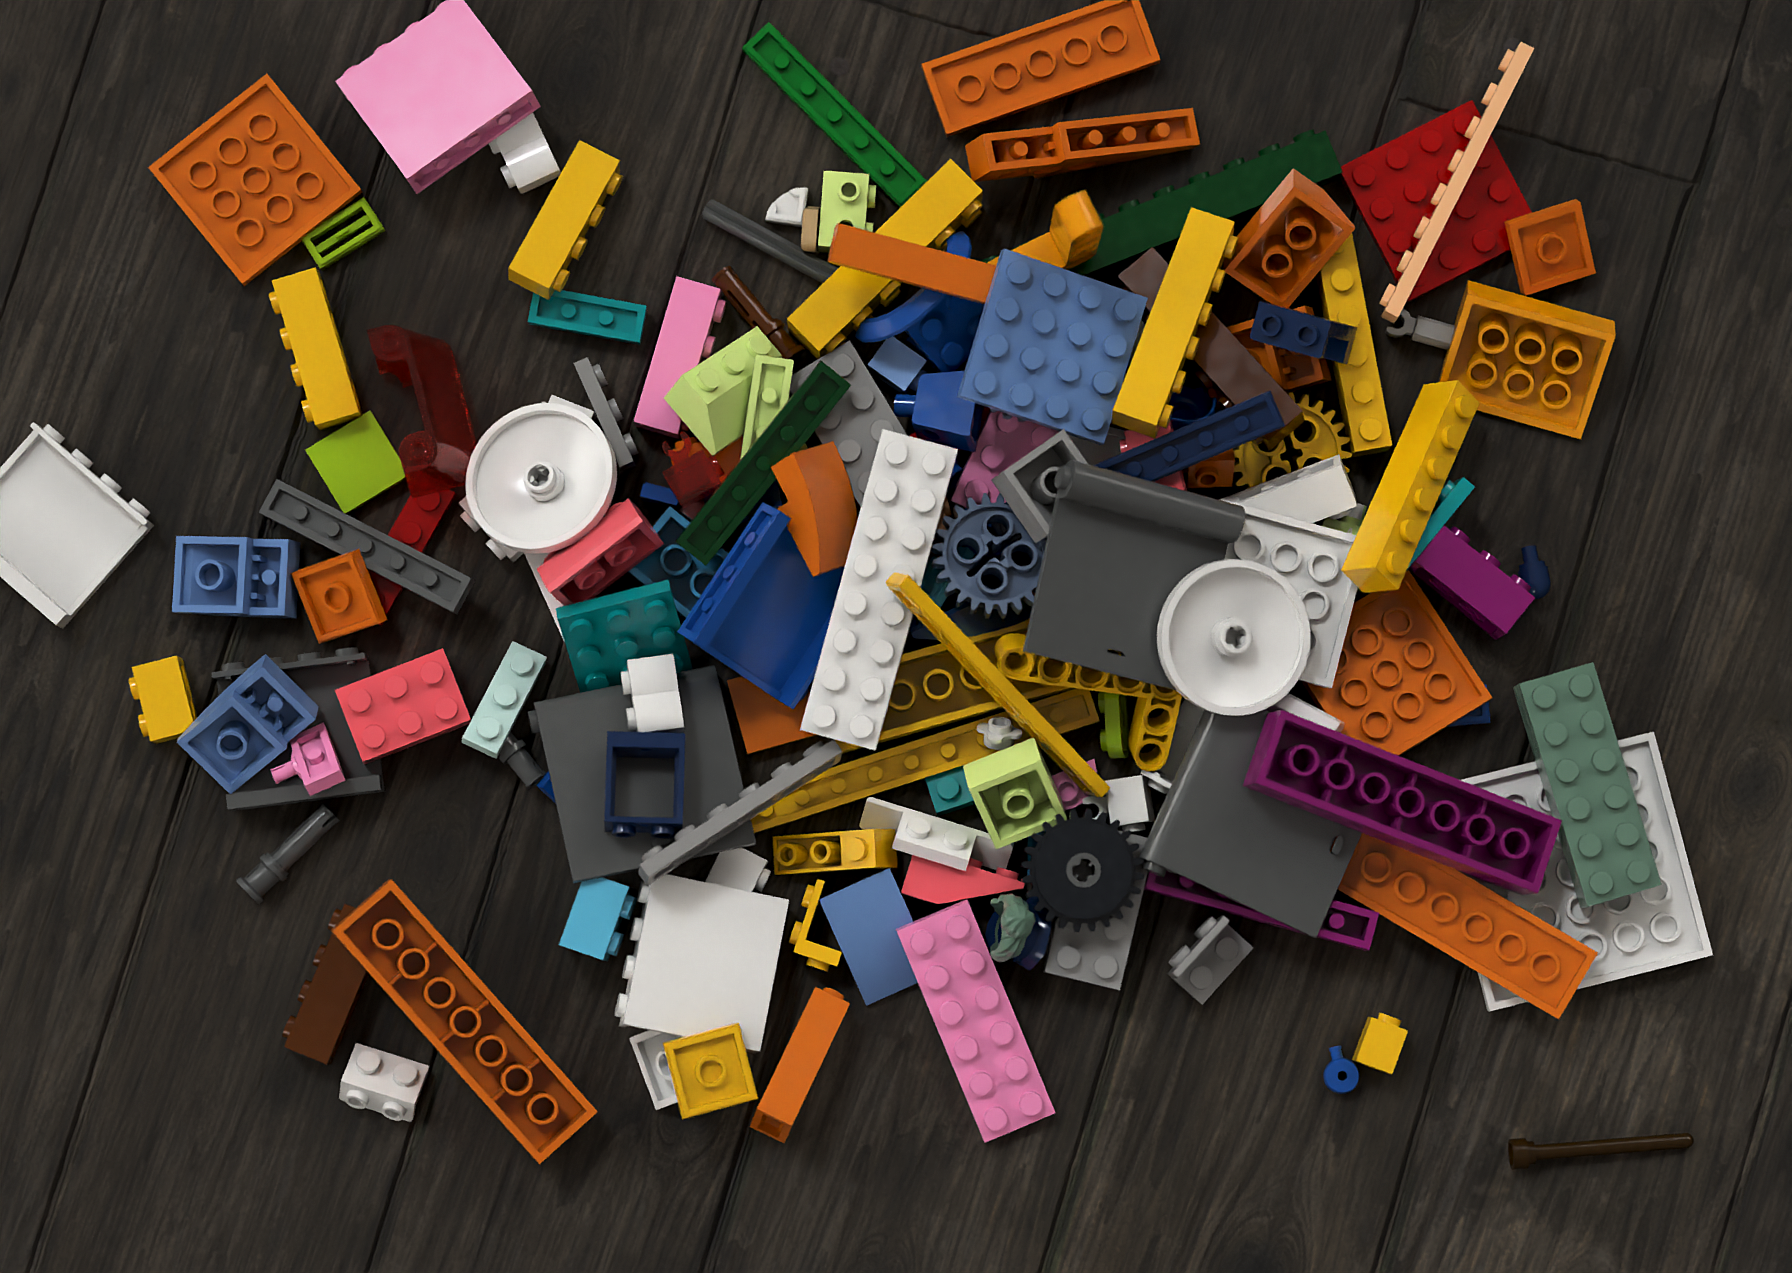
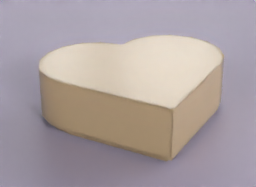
M807 206L803 210L801 249L803 251L817 252L821 207Z

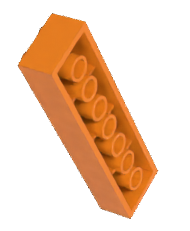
M388 879L331 930L538 1164H541L598 1112L392 879Z

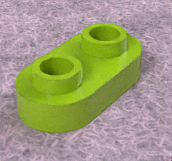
M1099 692L1100 713H1105V729H1101L1100 732L1101 749L1103 752L1108 751L1111 759L1127 758L1129 754L1127 695Z

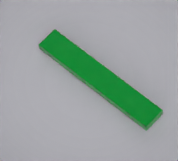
M770 22L742 47V51L864 174H869V179L898 208L903 206L927 182Z

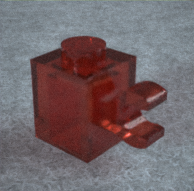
M682 431L679 434L684 441V447L680 451L671 450L666 441L662 443L664 453L675 464L663 471L662 474L681 508L685 509L715 492L721 484L719 478L725 475L716 457L710 456L707 458L703 450L689 456L692 450V442L688 434Z

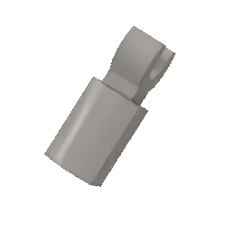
M1402 309L1399 318H1401L1403 326L1399 329L1387 327L1385 334L1393 338L1409 335L1413 341L1448 350L1455 325L1419 315L1417 318H1413L1408 311Z

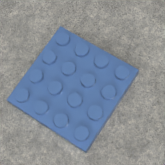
M1008 249L1001 250L957 397L1057 431L1064 429L1068 435L1098 445L1105 444L1112 420V410L1124 380L1148 298Z

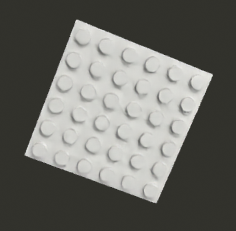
M1654 732L1618 740V744L1662 885L1580 908L1558 834L1539 892L1536 894L1520 895L1461 872L1598 952L1577 989L1713 955ZM1535 761L1461 780L1552 816ZM1478 972L1487 1011L1528 1002Z

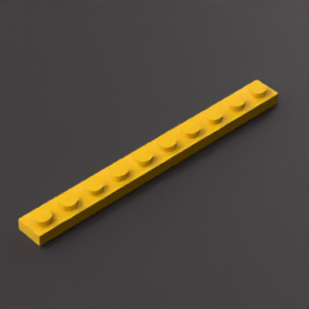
M1076 688L1030 703L1060 735L1100 721L1090 690ZM1005 711L829 768L753 817L751 823L754 834L925 779L1001 751L986 747L983 743L984 734L977 732V725L979 723H988L993 717H1005L1011 720V724L1015 728L1022 730V737L1014 739V745L1031 739V737Z

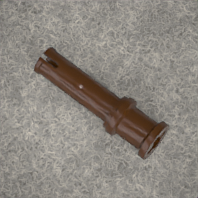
M730 265L720 270L712 278L711 281L721 289V292L742 318L745 319L751 329L758 326L781 353L782 358L791 359L795 362L805 352L802 344L797 345L784 330L785 324L778 318L773 319Z

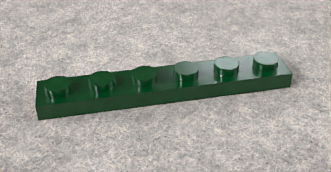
M820 360L675 542L706 566L776 480L771 466L800 450L850 388L851 384Z

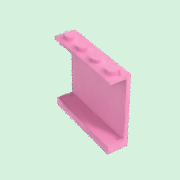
M446 0L442 2L430 15L421 21L409 25L403 34L390 43L379 46L373 55L359 65L348 68L343 76L335 81L347 100L350 101L400 169L416 194L541 107L531 88L464 0Z

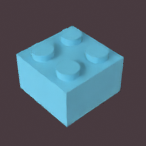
M603 877L582 881L559 945L603 961H608L610 955L617 956L624 938V934L618 933L623 918L630 920L637 902V898L631 896L633 888Z

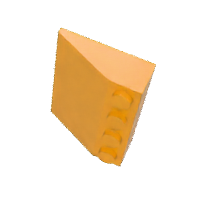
M1468 280L1455 320L1451 344L1447 350L1438 383L1458 380L1480 403L1477 408L1478 411L1581 439L1616 336L1615 321Z

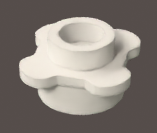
M993 717L988 723L983 722L977 725V732L984 734V745L993 750H1003L1014 745V739L1022 737V730L1015 728L1011 724V720L1005 717Z

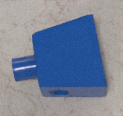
M964 371L941 372L921 375L916 395L896 394L894 414L896 417L912 418V426L919 439L976 452L984 406L957 397Z

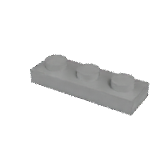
M588 357L575 362V368L602 429L613 448L621 471L623 472L636 466L632 456L638 454V451L630 433L622 436L617 421L622 420L623 417L615 399L607 401L601 387L608 385L600 365L591 366Z

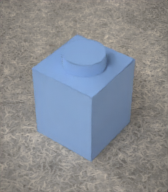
M895 337L886 339L868 363L869 372L900 394H907L910 389L916 392L919 377L923 374H928L924 371L927 366V360Z

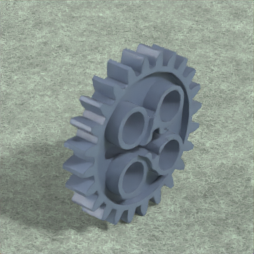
M987 493L983 494L980 505H977L969 497L966 502L967 510L965 511L960 506L955 505L953 514L956 519L944 516L942 524L947 530H936L935 538L942 543L933 544L931 552L941 557L934 559L931 567L943 569L937 575L936 583H949L944 595L949 596L957 593L959 596L956 601V607L961 606L966 601L971 603L969 612L971 615L976 612L978 607H983L985 618L988 619L990 617L992 609H998L1000 617L1005 618L1007 607L1010 606L1018 615L1022 610L1021 601H1024L1031 607L1033 606L1034 595L1032 592H1036L1046 546L1045 540H1047L1048 536L1035 544L1010 506L1004 504V498L1001 493H999L996 503L990 502ZM994 522L1000 523L1005 527L1007 533L1000 537L993 536L989 533L987 525ZM1015 535L1021 536V540L1014 542L1003 550L1000 560L992 558L974 576H967L968 571L984 563L988 551L992 554L997 553ZM963 545L971 546L975 549L977 556L971 560L963 559L958 555L957 548ZM1016 552L1026 553L1030 557L1031 563L1027 566L1016 565L1011 555ZM986 575H994L1000 580L1001 587L992 590L988 589L981 582V578Z

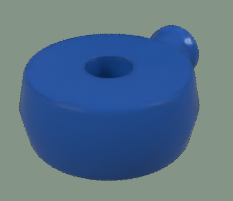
M1341 1045L1330 1047L1329 1051L1332 1060L1324 1069V1082L1334 1093H1349L1359 1083V1069L1352 1060L1343 1058ZM1340 1071H1343L1346 1075L1344 1080L1338 1079Z

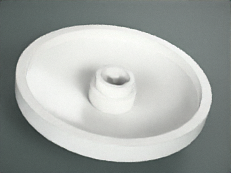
M556 403L528 405L500 418L480 438L467 467L465 482L467 501L475 520L499 544L523 553L540 554L554 552L566 548L583 538L603 518L615 492L617 463L608 438L598 425L584 413L575 408Z
M1225 559L1214 561L1196 568L1187 574L1169 594L1163 605L1157 628L1158 654L1163 670L1171 684L1186 700L1195 706L1222 715L1252 714L1280 701L1300 678L1310 650L1309 618L1297 591L1277 571L1266 565L1249 560Z

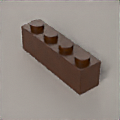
M344 904L342 910L336 908L330 919L328 930L331 931L357 907ZM333 933L327 946L321 944L318 948L312 964L317 967L312 981L305 980L297 1001L302 1002L297 1017L290 1016L282 1034V1037L287 1038L284 1045L285 1048L326 1065L333 1062L369 977V973Z

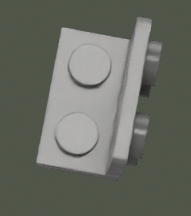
M1212 916L1208 917L1195 931L1194 935L1198 940L1191 948L1187 945L1182 946L1168 961L1173 968L1167 974L1201 1005L1253 949L1244 938L1227 924L1230 920L1225 916H1220L1217 919H1214Z

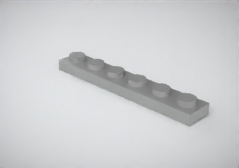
M834 739L825 745L822 741L817 742L803 753L804 759L793 766L790 762H787L771 773L773 779L762 786L754 783L744 789L738 795L739 801L729 807L724 803L713 809L706 816L708 821L697 828L693 824L685 827L674 836L676 841L663 849L659 845L648 851L641 858L643 862L639 865L638 874L647 886L840 762L843 751Z

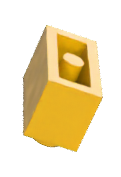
M176 655L132 667L134 677L129 678V685L134 700L140 699L143 714L138 715V721L142 735L144 737L149 736L150 741L156 744L179 738L197 718L183 658Z

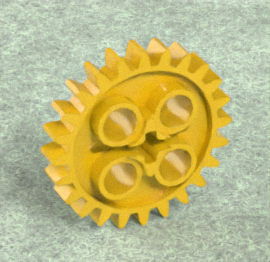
M1287 392V394H1288V395L1293 399V401L1295 402V397H1294L1293 392ZM1303 394L1296 404L1303 410L1304 420L1311 424L1312 433L1305 441H1298L1294 436V431L1287 436L1288 445L1298 450V454L1292 456L1295 471L1303 468L1304 462L1311 457H1316L1319 461L1340 454L1341 459L1352 457V453L1341 450V445L1349 442L1350 437L1338 436L1337 434L1345 426L1344 423L1336 422L1332 424L1330 422L1335 415V411L1330 409L1322 414L1323 401L1317 400L1310 407L1309 395ZM1284 440L1270 451L1260 450L1252 441L1237 446V449H1233L1234 457L1237 458V463L1234 464V472L1241 473V476L1234 481L1236 486L1247 484L1248 489L1266 482L1267 472L1273 467H1280L1284 475L1291 473L1289 461L1280 458V454L1286 452ZM1344 466L1346 472H1349L1350 469Z

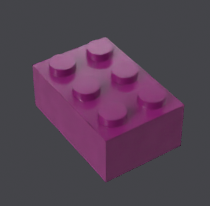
M1444 525L1407 570L1497 640L1507 634L1535 597L1529 593L1531 587L1517 575L1513 574L1509 577L1498 568L1501 563L1493 555L1485 550L1479 553L1468 545L1471 540L1455 526L1448 529Z

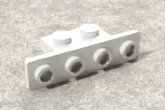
M873 797L867 798L859 824L862 829H895L896 836L892 849L966 871L970 858L983 862L982 866L994 870L997 867L1006 869L1014 843L996 849L987 832Z

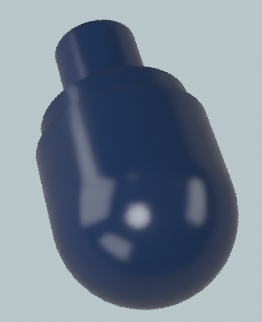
M1536 545L1521 548L1524 564L1518 566V577L1529 584L1531 587L1529 593L1535 597L1534 599H1541L1548 594L1551 587L1548 566H1546L1545 561H1539Z

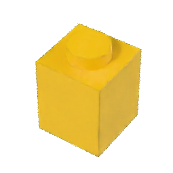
M1379 1013L1377 1019L1367 1017L1352 1060L1384 1073L1392 1074L1408 1030L1399 1027L1401 1020L1383 1013Z

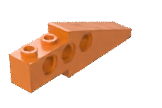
M1193 108L1066 121L1058 122L1050 127L986 133L965 145L971 179L974 182L1025 176L1041 178L1192 149L1200 145Z

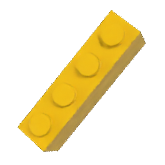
M579 140L508 268L510 281L547 300H550L555 290L558 292L562 291L570 275V271L566 270L572 258L578 260L581 257L588 242L584 238L590 226L594 228L598 226L605 212V207L601 205L608 194L611 196L615 195L621 184L623 176L619 174L620 160Z
M314 267L272 280L275 291L269 293V298L275 315L281 313L285 327L279 330L286 351L293 350L296 363L290 365L296 386L303 385L307 399L301 401L307 422L314 421L315 426L319 430H323L362 416V410L320 272Z

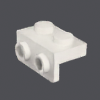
M356 1043L341 1079L339 1099L356 1109L367 1108L380 1112L391 1120L412 1122L417 1101L428 1075L429 1066Z

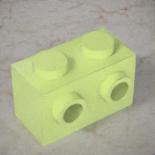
M824 171L818 252L829 253L835 225L838 223L873 232V223L866 222L867 208H875L876 185H869V174Z

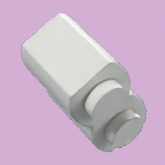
M533 113L489 143L493 154L501 152L507 164L500 167L509 188L517 186L521 194L547 183L561 174Z
M673 654L627 660V671L620 673L623 695L631 694L633 708H626L629 731L684 733V721Z

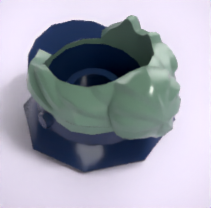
M1003 894L991 900L990 905L994 907L995 912L988 921L985 938L992 959L997 962H1005L1012 959L1014 963L1031 971L1045 955L1052 931L1051 920L1049 922L1045 920L1048 912L1045 908L1038 911L1033 909L1039 901L1037 897L1034 896L1024 901L1021 896Z

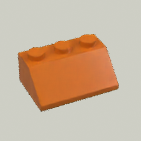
M1293 168L1236 236L1239 239L1232 259H1224L1223 270L1269 303L1289 308L1355 230V225L1324 189Z

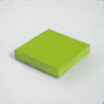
M371 410L305 450L341 510L347 515L411 476Z

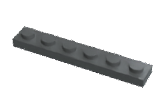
M276 479L259 510V513L339 555L359 548L367 569L456 615L475 580L278 479Z

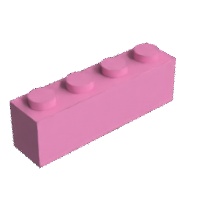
M676 276L633 421L636 427L680 439L682 430L689 431L687 425L664 400V397L684 373L703 361V357L709 358L711 356L716 337L710 336L714 321L721 322L726 307V301L721 300L722 293L720 288Z

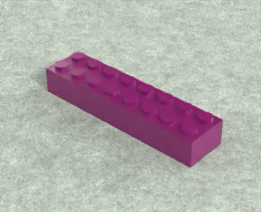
M1284 710L1267 713L1243 783L1244 787L1520 895L1536 894L1539 892L1562 822L1560 819Z

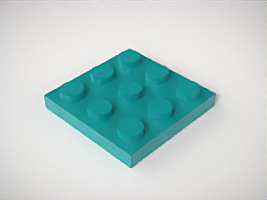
M669 580L555 608L580 693L622 684L620 672L627 671V660L673 654L676 673L693 669L685 637L677 632L681 627Z

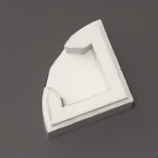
M794 188L777 198L769 207L765 221L802 227L803 210L807 204L808 188Z

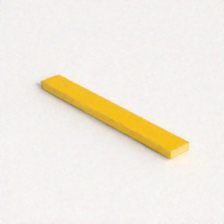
M894 572L886 581V586L1031 738L1035 737L1037 744L1085 794L1102 798L1110 789L1105 781L909 575Z

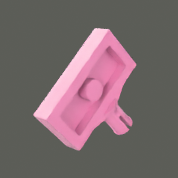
M324 722L297 734L291 739V761L270 769L276 784L298 774L303 780L310 796L345 781L335 748Z

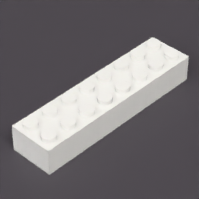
M882 429L800 730L872 750L877 749L913 618V613L886 586V581L896 572L909 575L921 588L958 449Z

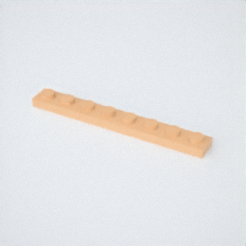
M1520 42L1515 52L1510 49L1506 51L1498 67V70L1504 73L1498 85L1490 83L1481 101L1482 104L1487 106L1481 119L1474 116L1464 134L1470 141L1464 152L1459 149L1456 150L1447 170L1453 172L1448 184L1445 185L1440 182L1430 201L1436 208L1430 219L1425 216L1422 217L1413 237L1419 239L1413 253L1406 250L1396 270L1402 273L1397 285L1394 286L1389 283L1379 304L1385 306L1380 317L1392 323H1395L1534 50L1533 47Z

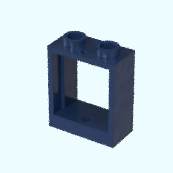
M607 731L605 832H612L613 836L620 838L634 837L636 833H651V836L654 838L669 839L673 838L675 834L683 829L685 733ZM617 757L675 759L673 818L615 816Z

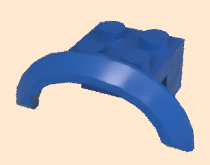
M963 231L952 234L947 239L946 252L970 258L972 250L971 239ZM921 288L910 299L893 311L875 318H866L856 331L855 337L857 340L865 343L878 342L905 331L909 335L907 341L921 357L927 360L928 365L939 373L953 372L969 358L984 304Z

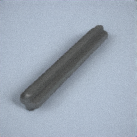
M710 199L703 209L702 217L705 220L822 284L838 269V267L810 252L803 251L798 245L713 199Z

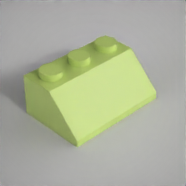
M758 326L684 373L664 397V400L712 456L744 436L755 355L782 358L781 353Z

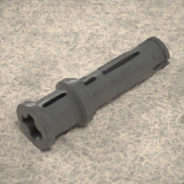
M322 803L271 854L268 852L266 854L263 853L259 857L261 862L244 878H237L236 882L260 905L264 901L263 896L277 882H284L289 874L287 870L340 820Z

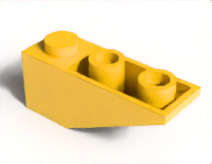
M864 829L773 837L774 874L785 875L897 868V850L892 849L896 836L895 829Z

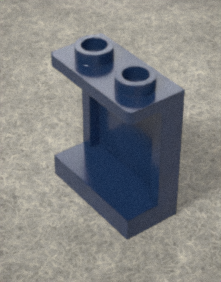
M1259 301L1250 338L1311 357L1325 358L1347 364L1358 327Z

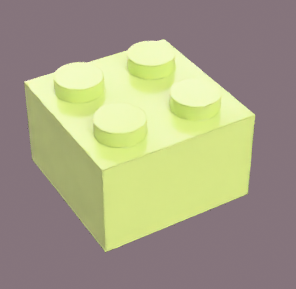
M1035 737L963 765L968 789L996 849L1029 837L1033 833L1044 831L1041 824L1045 821L1052 827L1057 825L1055 815L1059 813L1065 821L1067 820L1061 796Z

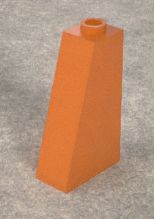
M817 987L814 988L750 1124L751 1128L785 1143L850 1005L849 1002L844 1001V996L838 991L826 987L823 990Z

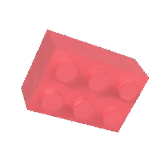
M443 648L335 690L364 765L466 726L471 722L470 715Z

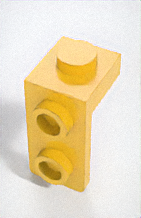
M817 879L815 886L807 885L801 906L808 909L803 923L795 922L789 943L795 945L794 953L808 957L806 965L828 972L830 965L838 967L842 952L806 940L825 885V881Z

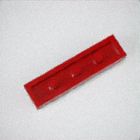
M422 474L388 536L424 553L457 494ZM368 569L385 615L388 617L404 587Z

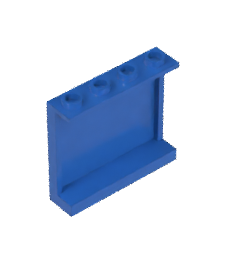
M762 502L677 632L764 692L794 710L798 702L806 696L809 685L815 677L844 567L813 577L787 528L791 518Z

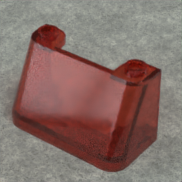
M384 325L368 329L370 345L375 355L380 375L388 372L400 379L403 388L411 385L414 386L425 430L406 436L399 447L403 472L412 498L465 485L467 467L477 441L450 345L444 340L396 325Z

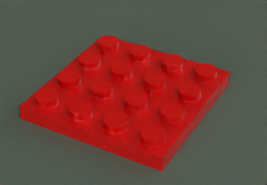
M1473 100L1340 166L1343 171L1340 178L1396 284L1402 275L1401 272L1396 270L1406 250L1413 253L1419 241L1413 235L1422 217L1425 216L1430 219L1436 208L1435 205L1430 203L1440 182L1447 185L1453 174L1447 168L1456 150L1459 149L1464 152L1470 141L1464 134L1474 116L1481 119V115ZM1491 135L1406 303L1511 251L1504 221L1532 213Z

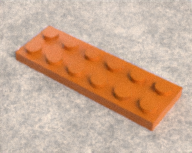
M1104 0L922 63L921 68L946 137L1153 66L1160 63L1161 59L1139 0Z

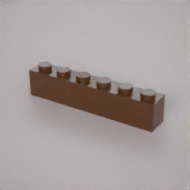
M1153 247L1118 275L1122 289L1148 298L1144 309L1146 316L1143 320L1145 323L1148 320L1169 266ZM1211 311L1206 326L1199 325L1195 337L1200 338L1193 360L1187 358L1186 360L1196 369L1193 375L1200 385L1207 391L1212 387L1221 397L1218 403L1223 410L1271 390L1285 427L1251 440L1257 446L1263 443L1270 451L1304 422L1303 410Z

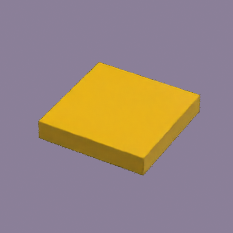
M738 1022L662 1042L682 1119L758 1099Z

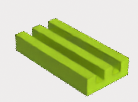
M365 197L320 224L301 240L322 271L386 230ZM364 210L365 216L319 245L314 246L312 241ZM372 222V227L323 258L321 257V253Z

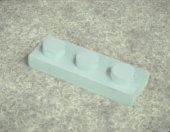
M512 641L462 737L463 744L497 759L546 664V656Z

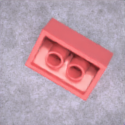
M628 498L624 502L612 505L596 527L583 538L566 548L551 552L544 559V563L537 568V571L547 590L566 606L593 599L665 543L639 508Z

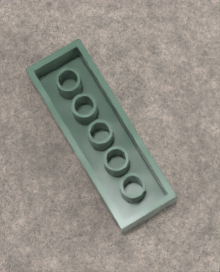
M1594 663L1584 664L1514 686L1515 697L1552 817L1562 820L1558 837L1580 908L1662 885Z

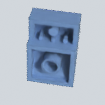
M176 536L172 612L215 616L296 619L298 590L291 573L299 569L301 543L289 539Z
M265 654L228 686L177 739V743L229 794H232L286 750L288 742L316 720L319 706Z
M890 868L819 899L866 1006L918 983L896 931L897 928L909 924L913 920Z

